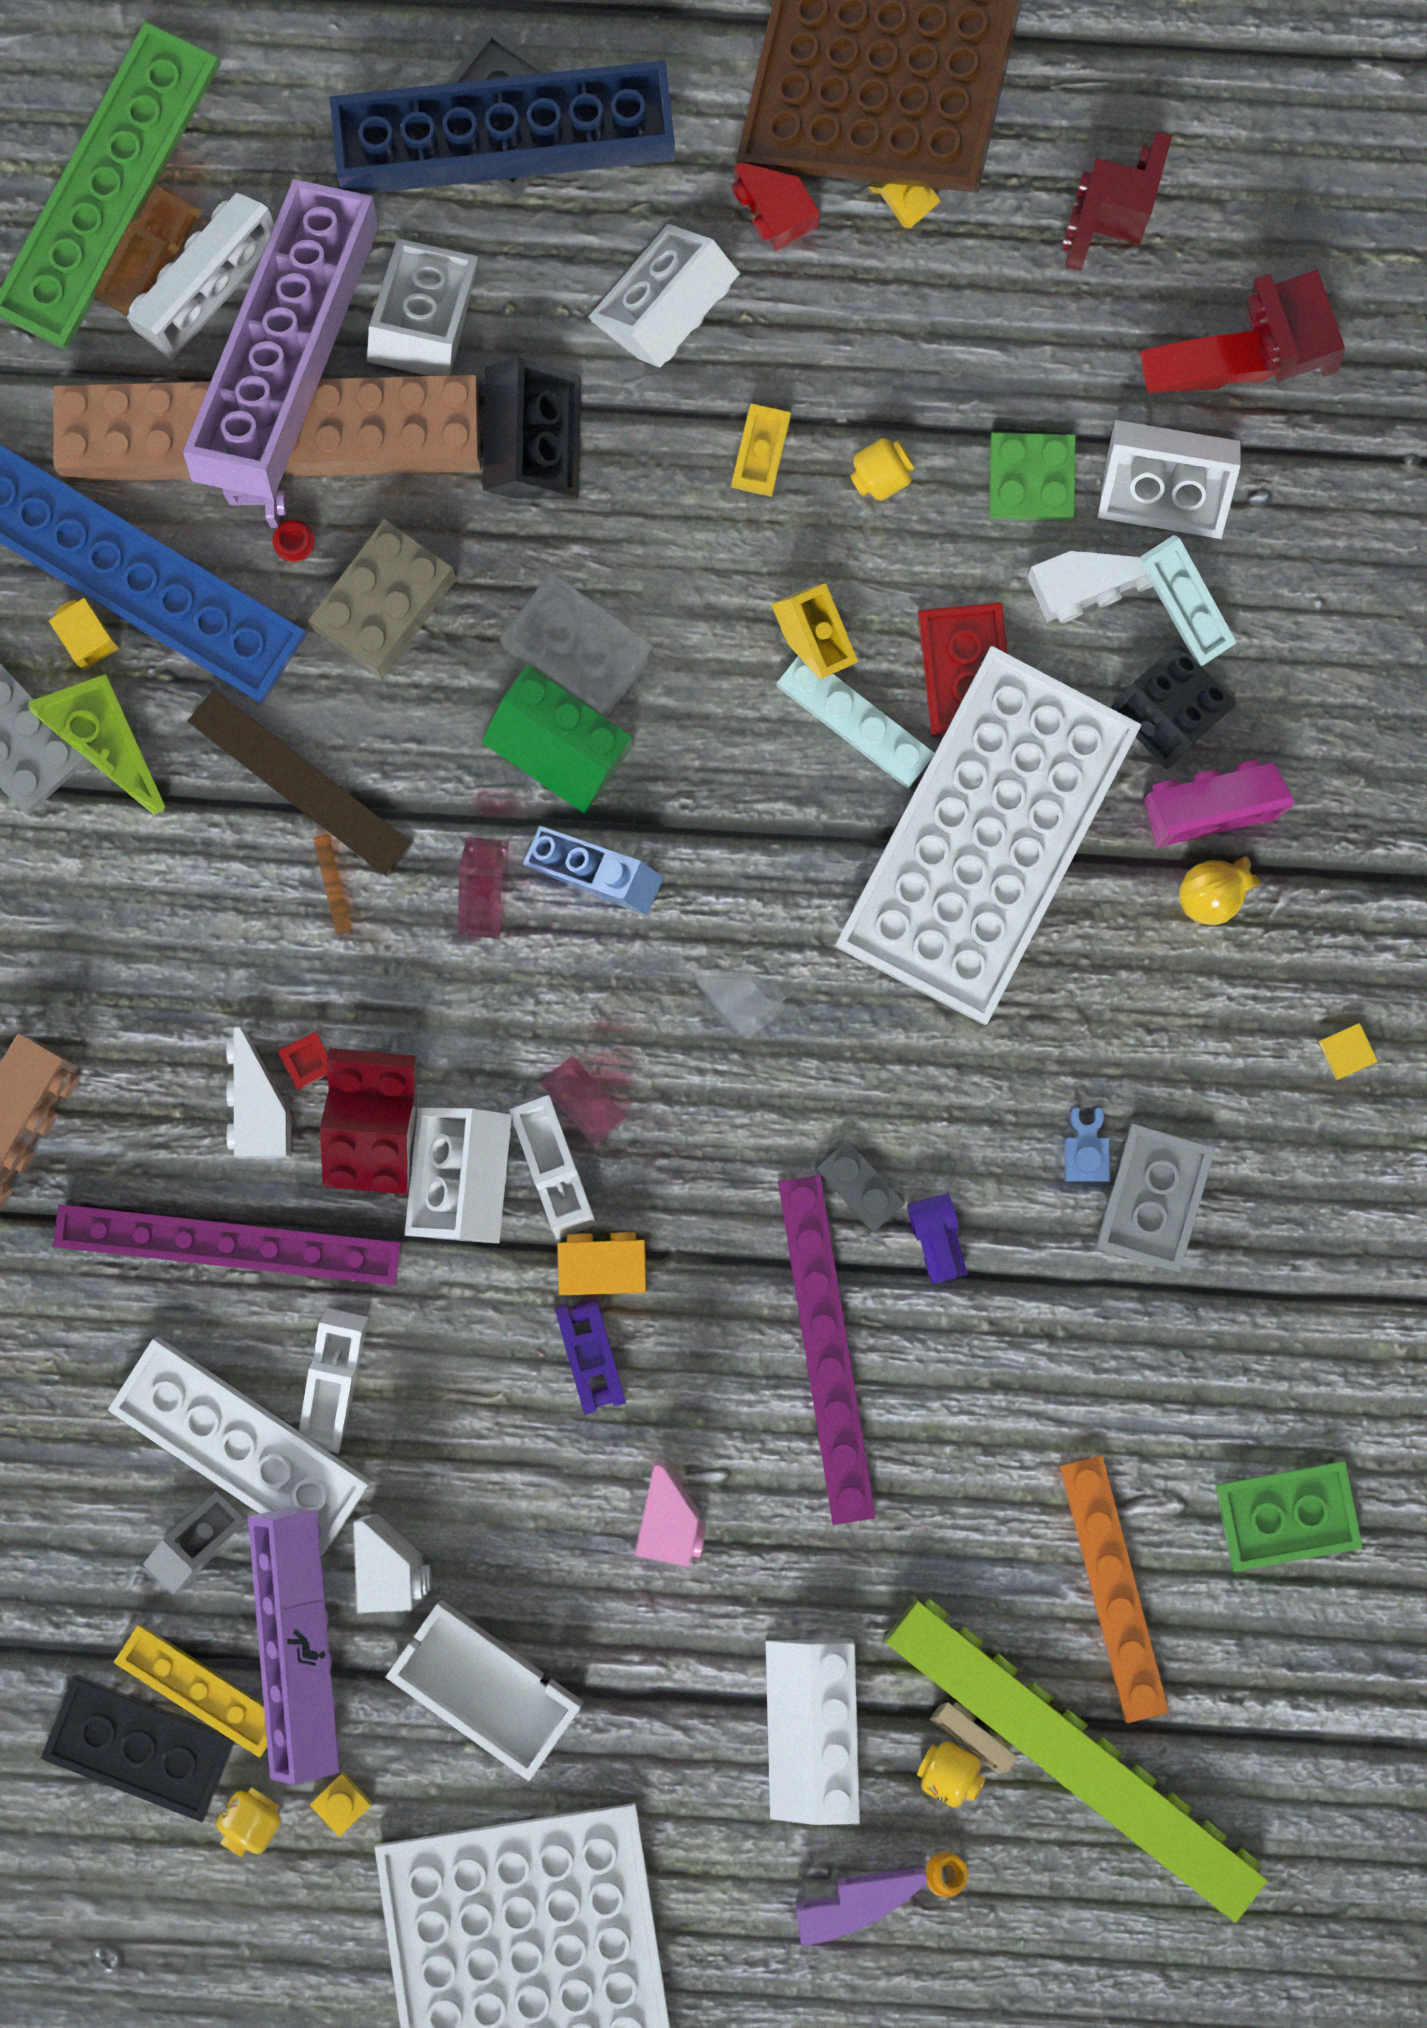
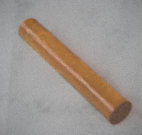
M330 835L316 836L313 838L335 933L338 935L351 932V922Z

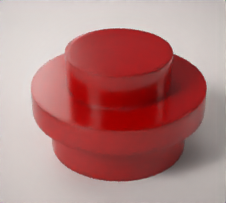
M290 520L278 526L274 532L272 543L275 552L281 559L297 563L307 559L312 554L315 547V537L307 524L298 520Z

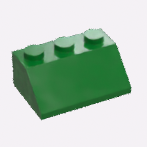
M528 665L502 699L481 741L483 745L583 814L587 813L634 747L632 737Z

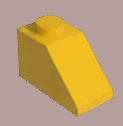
M826 583L803 589L771 604L787 644L819 679L858 662Z

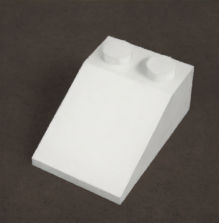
M397 238L369 325L367 362L428 376H450L459 347L477 269L478 256Z

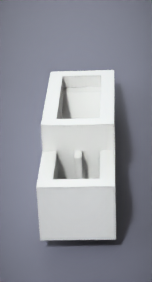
M550 1095L509 1109L534 1183L538 1189L549 1224L556 1239L597 1225Z
M326 1308L319 1322L314 1357L308 1371L299 1432L328 1452L339 1454L356 1385L369 1317Z

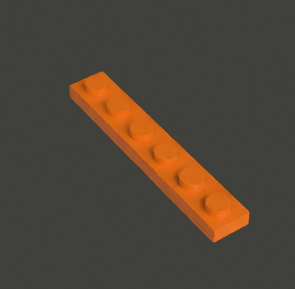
M1098 1455L1059 1465L1124 1721L1131 1723L1169 1713L1103 1456Z

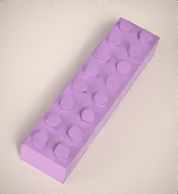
M295 179L292 180L184 447L183 454L191 481L274 499L379 229L373 196Z

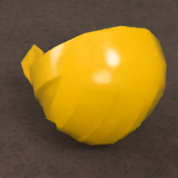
M1244 856L1234 861L1233 864L1225 861L1209 860L1199 863L1189 870L1179 887V903L1185 914L1195 922L1207 925L1221 924L1235 916L1244 904L1248 890L1260 885L1258 876L1252 875L1249 871L1251 868L1249 858Z

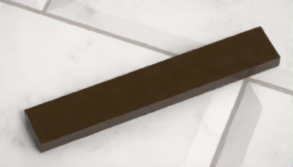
M214 688L187 720L196 730L386 878L412 847V842Z

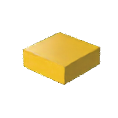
M1360 1023L1318 1042L1336 1080L1378 1062Z

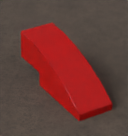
M1248 331L1197 338L1154 347L1140 352L1147 393L1221 389L1228 383L1264 382L1273 376L1274 372L1273 370L1266 372L1259 352V348L1263 347L1259 331L1255 333Z

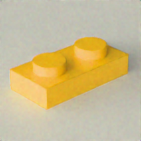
M750 403L731 488L770 497L773 496L791 412Z

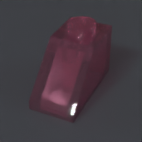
M466 837L459 866L458 935L500 939L508 877L509 841Z
M573 1056L540 1083L595 1148L628 1121L621 1110Z

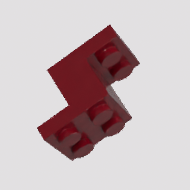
M1156 131L1151 146L1143 144L1135 168L1096 158L1092 172L1083 171L1061 249L1069 252L1065 267L1082 270L1093 232L1140 245L1151 217L1172 135Z
M1318 269L1274 284L1271 274L1254 279L1252 295L1248 296L1249 308H1246V315L1252 332L1259 331L1261 334L1263 347L1259 348V352L1266 372L1273 370L1277 382L1320 368L1323 377L1338 372L1345 352V345Z
M330 1048L327 1058L328 1094L320 1125L323 1187L408 1195L410 1186V1149L417 1116L416 1056Z

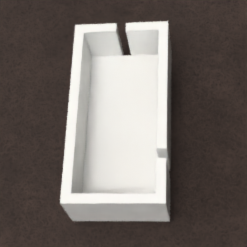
M441 1600L414 1636L420 1642L422 1641V1643L420 1644L413 1639L386 1675V1678L519 1775L530 1781L580 1710L583 1701L552 1678L547 1685L543 1684L540 1681L544 1675L542 1671L444 1600Z

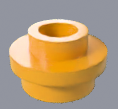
M939 1852L933 1855L926 1865L927 1885L939 1897L956 1896L962 1891L968 1881L966 1864L959 1856L952 1852ZM943 1867L947 1871V1879L945 1882L942 1879Z

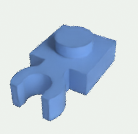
M1073 1108L1070 1112L1069 1121L1072 1128L1077 1132V1138L1064 1139L1065 1182L1110 1181L1109 1138H1097V1130L1102 1126L1104 1120L1101 1108L1094 1109V1121L1091 1125L1081 1123L1079 1120V1108Z

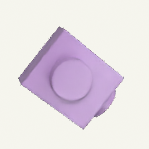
M279 486L273 500L223 488V495L229 505H265V517L271 528H278L280 526V516H286L287 514L286 491L280 490Z

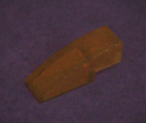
M156 185L138 222H130L93 296L127 316L130 313L129 309L133 301L140 294H147L157 283V276L162 268L173 261L203 209L169 188Z

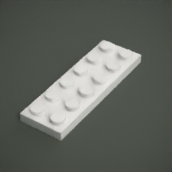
M158 1336L152 1339L108 1409L112 1414L260 1514L290 1507L317 1510V1519L321 1528L319 1539L321 1556L326 1553L372 1482Z

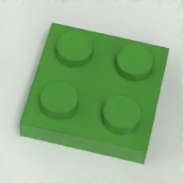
M991 433L989 519L1073 521L1075 435Z

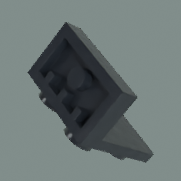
M1176 645L1136 679L1110 708L1141 724L1136 738L1168 770L1200 737L1236 706V702L1181 645Z

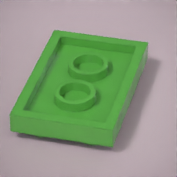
M1345 1461L1214 1484L1231 1571L1233 1572L1363 1548Z

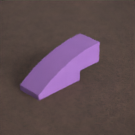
M923 1866L837 1878L839 1896L795 1902L801 1947L839 1938L883 1918L906 1902L927 1883Z

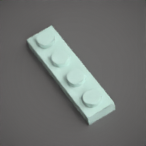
M799 656L776 683V687L908 790L929 765L935 754L834 674L819 679Z

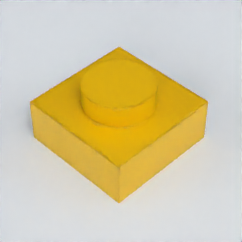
M342 1772L310 1803V1806L340 1837L373 1803Z

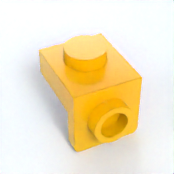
M871 182L868 185L872 193L882 195L904 228L914 226L941 202L932 188Z

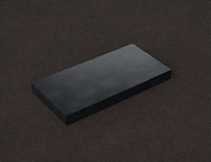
M76 1674L72 1677L40 1759L203 1823L235 1742L212 1727Z

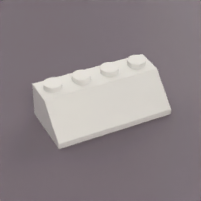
M236 193L230 201L225 200L221 202L214 210L212 221L202 232H195L188 239L183 254L175 263L169 262L162 268L157 276V283L147 294L142 293L133 301L129 309L130 313L126 318L134 331L172 362L259 264L275 225L269 209L262 203L239 193Z
M853 1639L766 1640L770 1819L813 1825L859 1824L855 1644Z

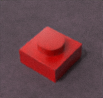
M316 1031L278 1051L297 1090H301L328 1076V1052Z

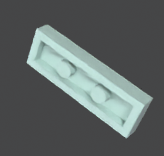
M1171 536L1138 558L1192 657L1200 666H1203L1237 643L1179 537Z

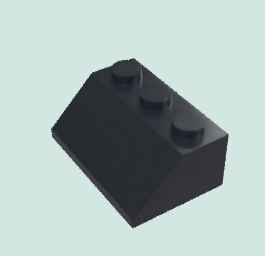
M515 357L485 367L482 491L513 499L579 498L580 375L521 357Z

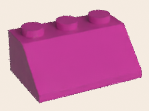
M1257 759L1240 763L1235 766L1236 772L1220 775L1219 770L1215 769L1194 775L1195 782L1179 785L1177 779L1155 784L1152 786L1153 792H1149L1145 797L1144 804L1156 848H1161L1279 819L1294 805L1293 797L1275 764L1261 765L1260 760Z

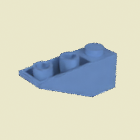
M539 826L523 862V865L610 903L646 916L664 878L640 860Z

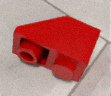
M742 162L734 166V183L731 184L732 191L742 207L748 204L755 216L752 219V223L758 236L763 242L769 240L775 251L819 226L820 212L799 177Z

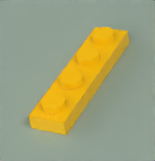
M137 1625L114 1663L259 1758L262 1757L267 1749L264 1703L144 1625Z

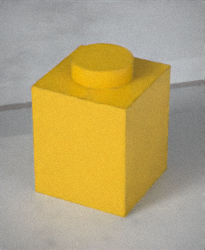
M85 598L80 601L71 600L64 603L56 610V616L48 620L74 662L83 671L119 649L101 619Z

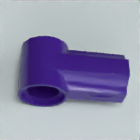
M949 1193L907 1203L913 1233L916 1241H920L931 1284L968 1275L956 1233L959 1230L957 1217Z

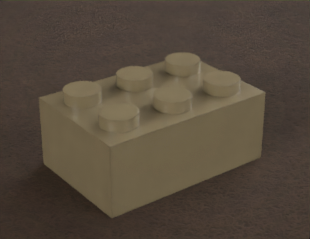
M384 519L308 621L317 634L383 680L456 582L457 578L453 567Z

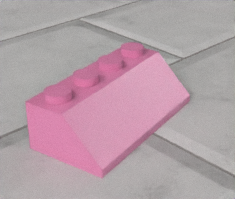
M658 1458L653 1467L635 1556L689 1567L691 1556L700 1558L706 1523L698 1521L699 1509L666 1459Z

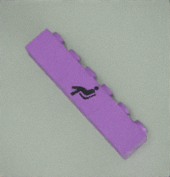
M290 1507L248 1516L270 1779L298 1785L339 1773V1744L335 1732L334 1712L336 1704L332 1694L330 1673L332 1658L328 1649V1613L325 1608L323 1590L325 1574L320 1555L319 1539L321 1528L317 1519V1510Z

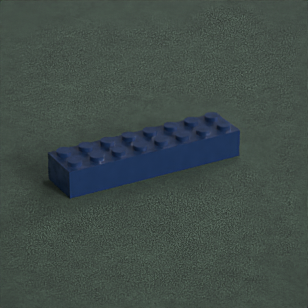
M666 60L329 96L337 178L342 190L361 194L676 161Z

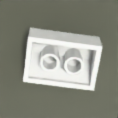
M667 224L590 314L589 319L636 358L661 368L665 362L675 355L677 347L688 334L702 323L705 314L716 301L727 294L730 285L740 273L713 239Z
M1115 420L1106 460L1097 518L1222 539L1241 466L1240 441Z
M417 1108L405 1236L486 1243L500 1242L512 1114L468 1108Z
M378 1513L368 1514L354 1521L357 1613L406 1611L415 1608L425 1599L424 1595H427V1591H431V1566L423 1565V1555Z

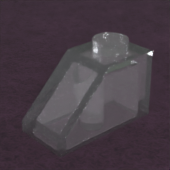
M697 970L691 975L692 981L746 1045L786 1012V1007L782 1002L787 997L771 978L764 982L759 975L709 970Z

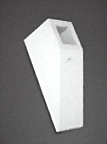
M1069 551L1034 565L1027 576L1046 622L1058 618L1060 623H1065L1084 613L1082 608L1094 603H1097L1099 607H1104L1122 598L1121 592L1134 587L1137 588L1138 592L1154 587L1141 565L1139 557Z
M240 1027L233 1028V1038H228L226 1045L228 1064H234V1081L227 1082L226 1090L228 1107H234V1124H228L227 1126L228 1149H234V1157L239 1159L292 1158V1115L248 1033Z

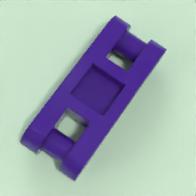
M596 1295L584 1298V1303L568 1307L566 1303L554 1307L584 1415L597 1412V1407L613 1403L614 1407L626 1404L625 1394ZM589 1320L592 1332L576 1336L573 1324ZM604 1374L607 1387L592 1391L588 1378Z

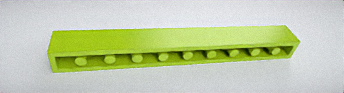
M915 1598L885 1636V1643L1236 1923L1268 1882L1258 1871L1263 1864L1242 1847L1237 1854L1227 1847L1223 1842L1228 1836L1207 1819L1201 1826L1188 1816L1193 1808L1171 1791L1166 1798L1153 1788L1158 1780L1141 1766L1136 1764L1131 1770L1118 1760L1123 1752L1106 1738L1101 1736L1098 1742H1096L1083 1732L1088 1724L1067 1708L1061 1714L1049 1704L1053 1696L1036 1682L1032 1681L1027 1687L1014 1677L1019 1669L998 1653L992 1659L979 1649L984 1641L963 1625L958 1632L945 1620L950 1614L929 1598L923 1604Z

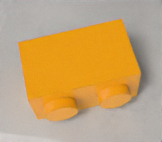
M636 1232L610 1233V1241L593 1242V1234H568L567 1243H557L560 1296L647 1293L645 1241L636 1240Z

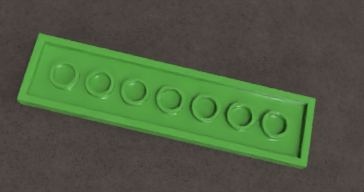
M144 22L0 288L1 319L67 351L221 63L217 56Z

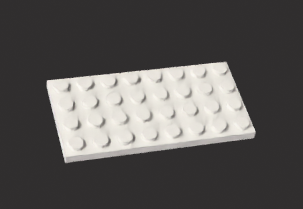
M991 646L834 947L973 1020L987 1025L1133 743L1141 724Z

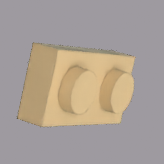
M955 1702L953 1706L950 1703L938 1706L929 1720L968 1751L977 1755L982 1762L997 1774L1009 1772L1018 1757L1009 1751L1012 1745L1005 1738L993 1730H990L987 1734L974 1723L977 1717L960 1703Z

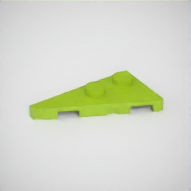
M106 674L29 701L28 707L33 715L153 815L164 811L165 805Z

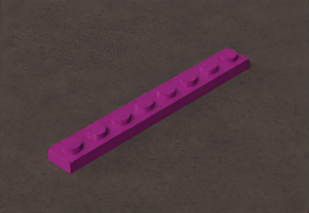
M821 1176L779 1181V1194L832 1525L875 1519Z
M58 1204L53 1247L397 1286L402 1243Z

